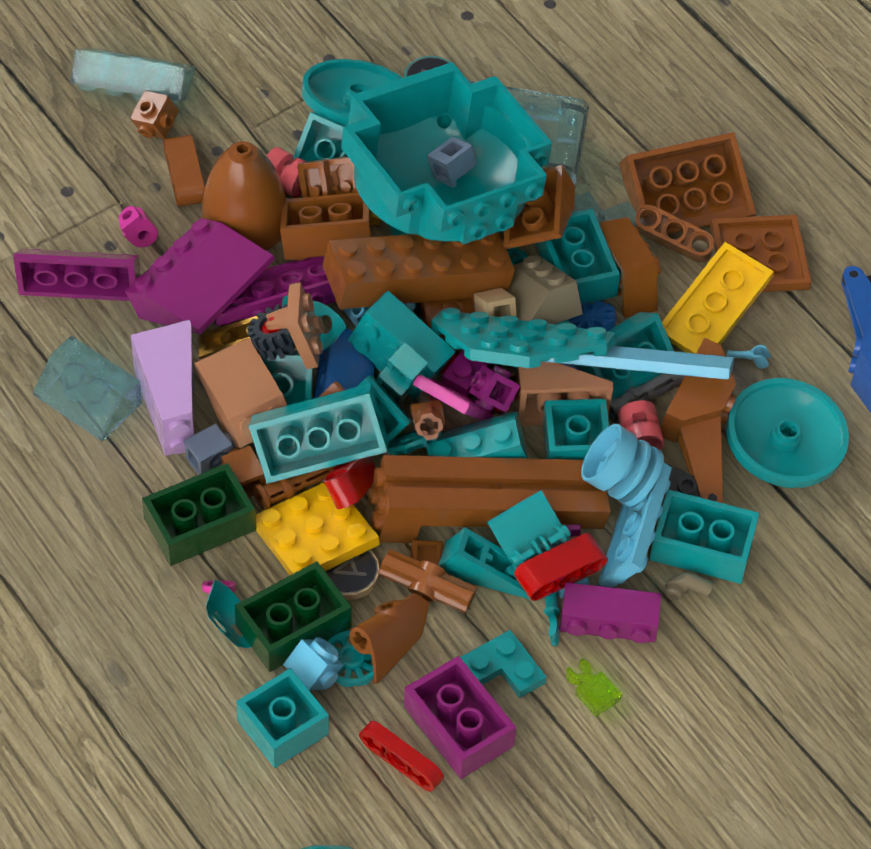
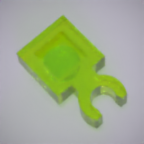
M583 658L579 660L578 667L583 671L581 674L575 673L570 667L566 669V679L571 684L578 686L575 695L595 717L621 701L622 693L602 671L594 676L591 673V666L587 660Z

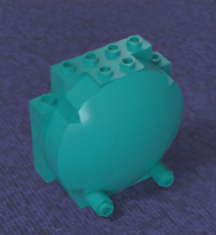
M451 62L353 94L351 96L348 125L343 127L341 149L354 164V182L360 197L380 219L400 231L408 234H418L425 239L460 241L462 244H466L513 227L515 218L521 213L526 202L534 201L543 196L547 174L543 171L542 167L549 164L553 143L497 76L471 84L457 66ZM451 137L471 144L476 152L475 158L477 162L476 166L456 180L457 185L454 188L434 179L427 157L429 153Z

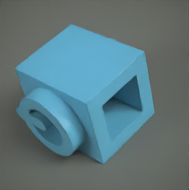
M316 637L314 640L301 639L283 665L287 669L291 668L310 691L326 690L336 682L338 678L337 673L344 664L338 660V651L333 645L322 638Z

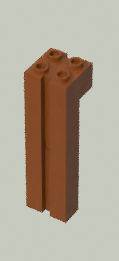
M383 455L380 467L374 470V485H371L368 491L369 504H374L371 526L373 530H377L380 543H412V540H416L421 526L489 527L487 523L489 520L542 490L562 526L580 525L581 529H603L611 510L607 491L599 490L583 480L581 470L584 460Z

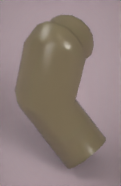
M685 572L669 578L665 584V595L670 600H678L683 592L692 590L707 597L712 590L713 582L693 573Z

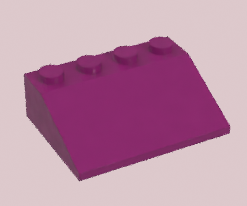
M200 218L161 257L157 258L144 274L136 278L134 283L125 292L139 319L166 326L190 320L192 333L201 334L275 258L271 253L223 223Z

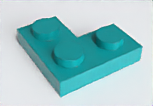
M511 630L460 657L482 685L502 675L518 698L546 684V675Z

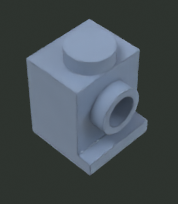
M451 137L427 155L434 179L452 188L457 185L456 180L477 165L476 152L473 146L455 137Z

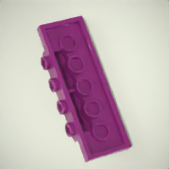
M309 257L304 260H295L265 269L214 320L217 326L229 325L236 320H245L257 316L259 312L264 314L266 313L265 309L268 307L271 310L275 309V305L280 304L282 307V300L289 293V285L300 282L305 293L311 294L313 301L325 305L336 302L322 266L325 257Z

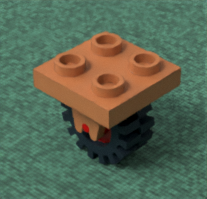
M301 282L289 285L288 305L285 304L283 308L280 304L275 305L273 310L268 307L265 309L266 313L264 314L259 312L257 314L258 319L253 318L250 321L251 325L248 326V335L258 354L264 359L269 357L270 360H276L278 355L280 359L286 358V353L289 352L292 355L298 350L306 369L316 368L319 365V354L323 353L320 334L324 333L323 321L320 315H315L312 296L310 293H305Z

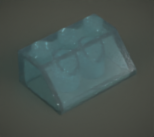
M70 336L50 355L33 391V395L101 441L105 440L143 403L140 380L73 336Z

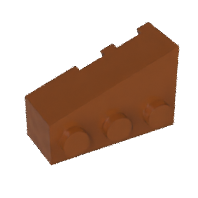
M628 217L599 222L620 273L617 296L622 297L623 308L621 312L623 317H631L639 312L650 313L658 311L657 275L661 273L659 259L652 255L648 242H644L641 238L639 228L634 227Z

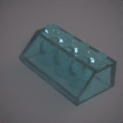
M91 48L75 49L70 83L79 84L78 89L95 92L96 87L106 89L105 94L122 96L123 92L133 93V99L137 100L141 99L144 91L168 95L175 106H177V101H185L196 66Z

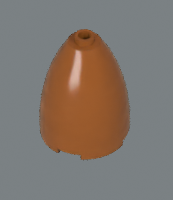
M240 141L232 144L221 154L215 162L205 185L202 200V218L221 222L264 250H268L282 239L280 232L281 210L287 198L277 170L262 150L252 143Z

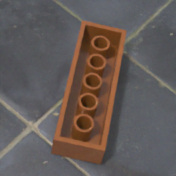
M498 232L466 244H462L460 241L425 239L418 234L329 240L322 265L339 309L371 307L387 291L392 293L403 304L474 298V293L503 288L508 292L515 272V268Z

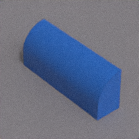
M346 328L339 338L320 354L313 399L318 398L335 381L347 390L357 387L369 375L373 376L375 364L364 354L359 353L353 347V344L348 341L353 332L352 330Z

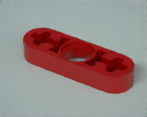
M370 721L359 733L361 741L368 749L424 790L432 792L444 779L442 771L435 763L380 723Z

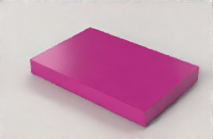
M418 375L413 383L414 386L465 415L480 420L492 418L494 415L493 411L476 404L475 400L462 395L439 381Z

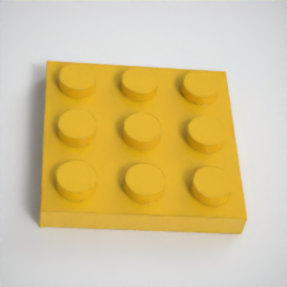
M324 482L256 514V532L289 575L318 561L324 571H327L380 545L379 536L354 505L343 509H336Z

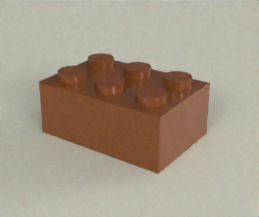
M359 193L286 199L281 210L280 224L285 260L325 257L329 240L373 237L372 211L364 203Z

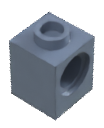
M214 424L184 440L185 458L199 475L221 466V456L227 455L234 449V442L227 432L223 433Z

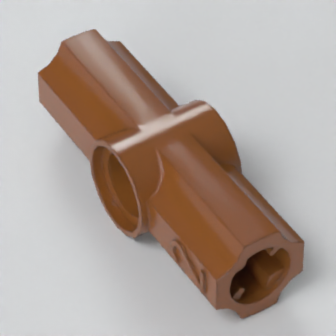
M425 391L420 392L418 399L414 401V404L410 405L415 430L418 435H422L426 440L436 439L439 432L443 430V426H446L442 401Z
M391 549L385 555L378 572L379 576L408 588L410 593H416L426 601L434 602L435 600L465 614L477 591V587L448 575L443 568L428 561L419 562Z

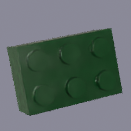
M228 463L142 498L144 520L170 566L256 531L255 508Z
M318 561L236 604L235 623L264 666L271 672L285 663L301 639L314 640L316 637L328 641L334 635L352 627V607Z

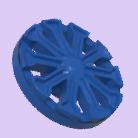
M594 301V304H590V302L581 303L582 315L568 319L569 323L576 325V328L589 329L591 327H601L606 329V332L610 331L617 323L615 308L611 304L605 305V302Z

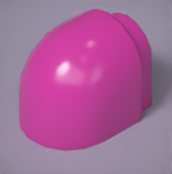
M129 206L121 212L118 218L123 236L136 247H148L156 241L158 230L152 219L142 208Z

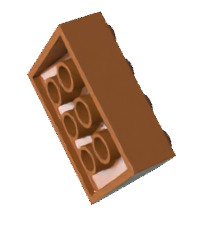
M735 132L627 155L619 163L625 189L635 213L644 205H653L699 228L709 226L711 219L756 215ZM645 215L640 219L644 226H652L656 223V219L651 215ZM670 228L667 230L666 234L669 235L681 232V230H679L678 228Z

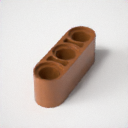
M192 135L163 139L165 158L177 207L201 204L205 185Z
M644 205L636 212L635 227L639 228L641 235L693 261L704 262L712 255L714 240L707 231L653 205ZM645 215H651L656 219V223L652 226H644L640 219ZM670 228H678L681 230L682 236L678 239H671L667 236L666 232ZM701 240L707 243L708 249L704 252H697L692 247V244Z

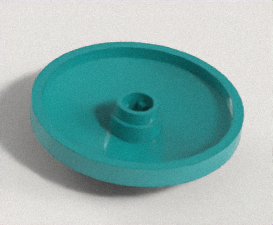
M353 59L328 60L318 63L306 71L303 77L301 94L305 103L314 112L346 126L349 121L351 96L353 94L402 79V77L383 66Z
M772 378L750 385L737 396L726 422L727 440L738 462L757 478L776 486L803 488L823 482L836 472L848 449L849 430L847 422L836 403L818 388L794 379Z

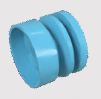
M613 424L602 431L592 443L582 464L581 476L587 483L599 490H607L610 497L618 499L625 506L631 507L643 500L655 485L663 467L664 455L661 450L650 446L648 442L644 440L638 441L636 435L619 424Z

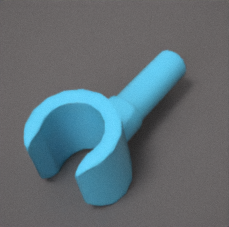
M757 345L751 351H727V357L753 359L759 369L769 366L767 358H771V355L764 345Z

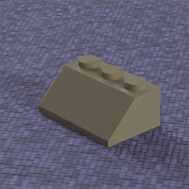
M529 256L524 258L523 262L513 265L515 272L508 293L515 297L518 320L530 321L541 319L545 320L547 324H556L582 315L577 281L541 256Z

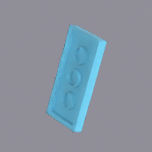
M664 462L660 475L647 496L634 506L621 505L606 555L608 562L602 568L598 586L613 588L619 583L623 584L627 578L635 573H640L647 565V551L656 535L654 527L663 511V506L661 505L663 497L670 487L669 476L672 467Z

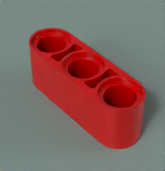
M371 456L336 465L324 478L323 482L336 509H343L358 502L374 483V470L376 466Z
M585 533L523 562L515 570L514 576L530 600L537 601L565 588V582L576 583L598 572L607 564L608 557L592 534Z

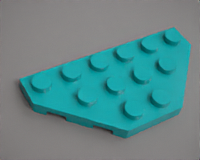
M445 308L432 319V330L437 335L444 334L445 342L456 350L463 349L464 356L469 360L534 368L540 367L541 362L553 358L554 362L563 363L579 360V355H585L589 352H593L595 357L607 355L615 345V333L606 332V329L601 327H591L589 329L576 328V325L571 323L553 325L547 324L545 320L541 319L530 321L518 320L517 317L511 315L493 317L489 316L486 312L462 313L456 308Z

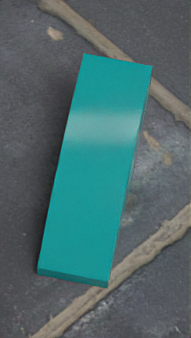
M405 342L388 360L387 367L378 375L377 382L383 386L386 392L400 406L414 387L413 383L417 376L423 374L428 362Z

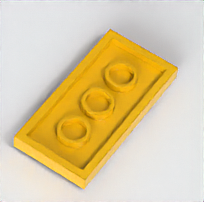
M724 242L662 321L670 343L686 353L693 354L697 353L704 338L721 345L774 277V271Z

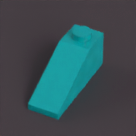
M467 528L462 529L446 541L438 565L446 572L464 582L530 599L515 578V569L502 548Z

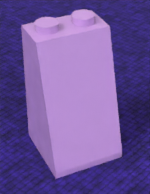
M190 320L131 335L134 372L165 456L174 453H184V440L194 435V358Z

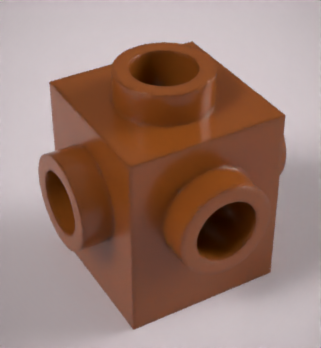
M144 91L130 119L138 128V133L142 136L165 139L169 130L174 125L179 110L168 95Z

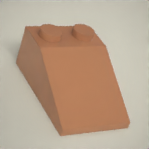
M249 338L194 362L223 433L227 432L231 436L236 448H241L253 442L249 429L252 415L287 406L282 392Z
M541 362L540 367L534 368L517 367L516 383L521 386L516 393L515 408L519 413L521 426L543 425L544 403L547 400L606 399L609 419L613 392L612 381L554 362Z

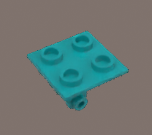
M542 490L487 522L515 570L523 562L569 541V536H571L565 525L562 526Z

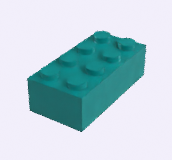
M372 383L254 414L249 423V429L267 484L385 453L389 445V438Z

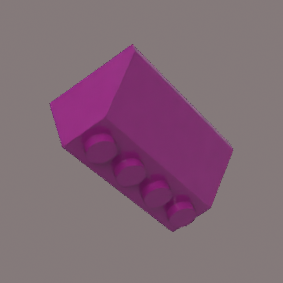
M20 249L14 253L13 257L19 295L130 301L125 291L141 275L139 255Z

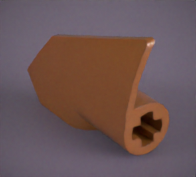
M416 593L403 600H392L380 604L374 608V616H371L350 631L349 637L353 647L362 654H371L373 684H378L422 637L429 602Z

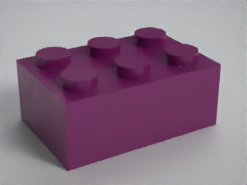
M459 656L404 688L405 710L460 779L514 747L516 726Z

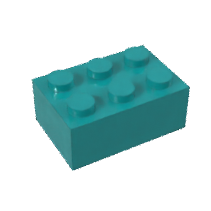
M593 208L572 212L561 238L535 243L543 259L577 281L580 303L617 297L620 273Z
M389 291L366 311L348 338L353 347L373 362L380 372L387 367L388 360L406 342L428 362L422 375L433 380L437 378L456 352ZM414 386L408 395L415 400L423 390Z
M668 490L663 504V511L656 528V535L652 543L650 561L742 584L760 513Z

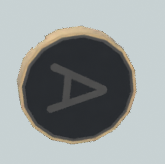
M368 550L325 572L347 601L358 600L367 596L378 582L379 563L373 551Z

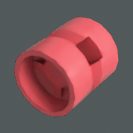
M280 147L273 148L266 156L277 170L285 193L293 198L301 196L297 164L304 163L305 161L300 158L294 159L291 153Z
M640 400L630 402L621 407L617 415L619 425L634 433L638 441L644 440L650 446L662 450L665 442L655 405L650 401Z

